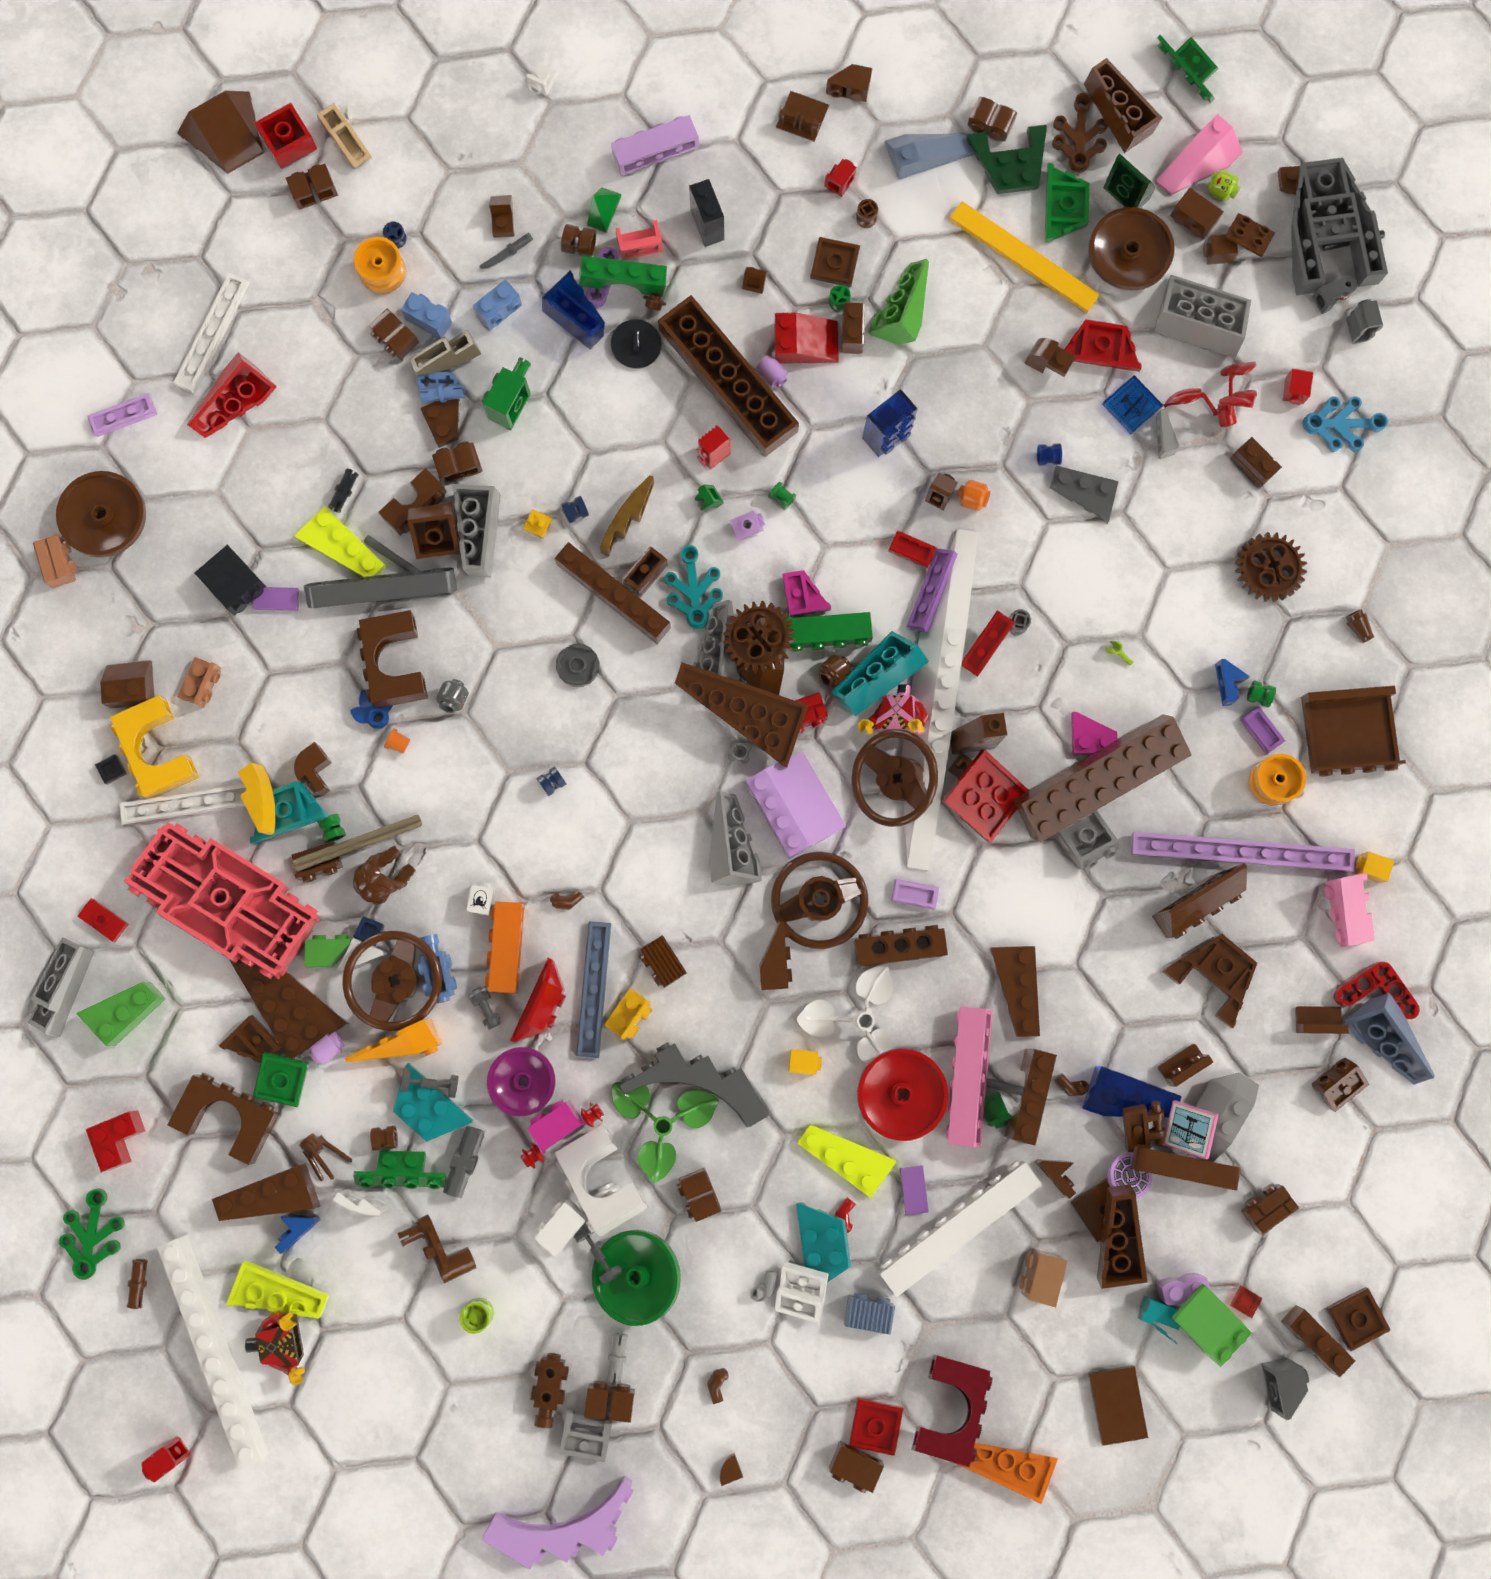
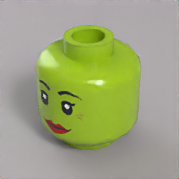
M1226 170L1215 171L1207 184L1209 195L1221 202H1226L1229 198L1234 199L1240 190V187L1237 186L1239 178Z

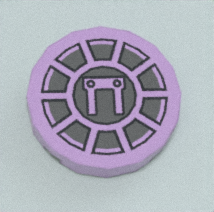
M1122 1153L1114 1157L1110 1167H1108V1183L1110 1187L1130 1184L1136 1193V1199L1140 1198L1151 1187L1152 1173L1130 1169L1133 1153Z

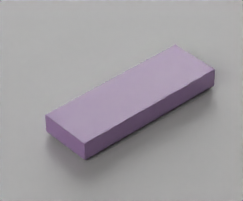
M147 393L90 414L87 417L94 435L99 437L158 414L151 396Z

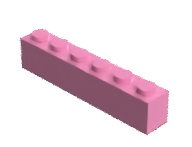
M960 1007V1011L957 1013L958 1034L954 1038L956 1057L952 1061L954 1079L950 1083L952 1102L948 1106L950 1124L946 1129L948 1144L981 1147L993 1010Z

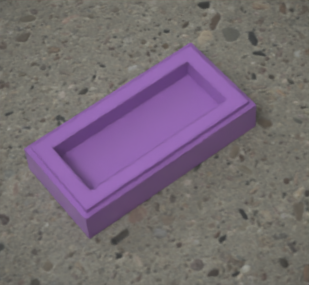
M263 588V594L253 599L254 610L298 611L299 589Z
M1260 706L1240 719L1265 754L1270 753L1286 741Z
M923 1166L900 1168L905 1214L928 1213Z

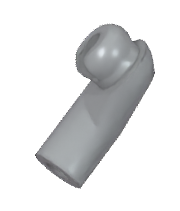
M766 1271L764 1283L753 1288L750 1292L752 1300L761 1302L773 1295L777 1277L776 1272Z

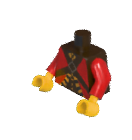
M273 1312L262 1321L255 1333V1337L245 1340V1350L247 1353L258 1352L262 1365H269L288 1375L290 1383L297 1385L305 1381L300 1376L305 1372L304 1367H297L304 1356L297 1314L292 1312L288 1314Z

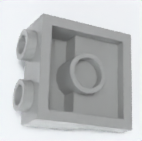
M1097 810L1058 832V835L1068 848V853L1079 869L1084 867L1086 869L1093 868L1098 863L1097 860L1102 857L1106 859L1113 857L1119 847L1118 839Z

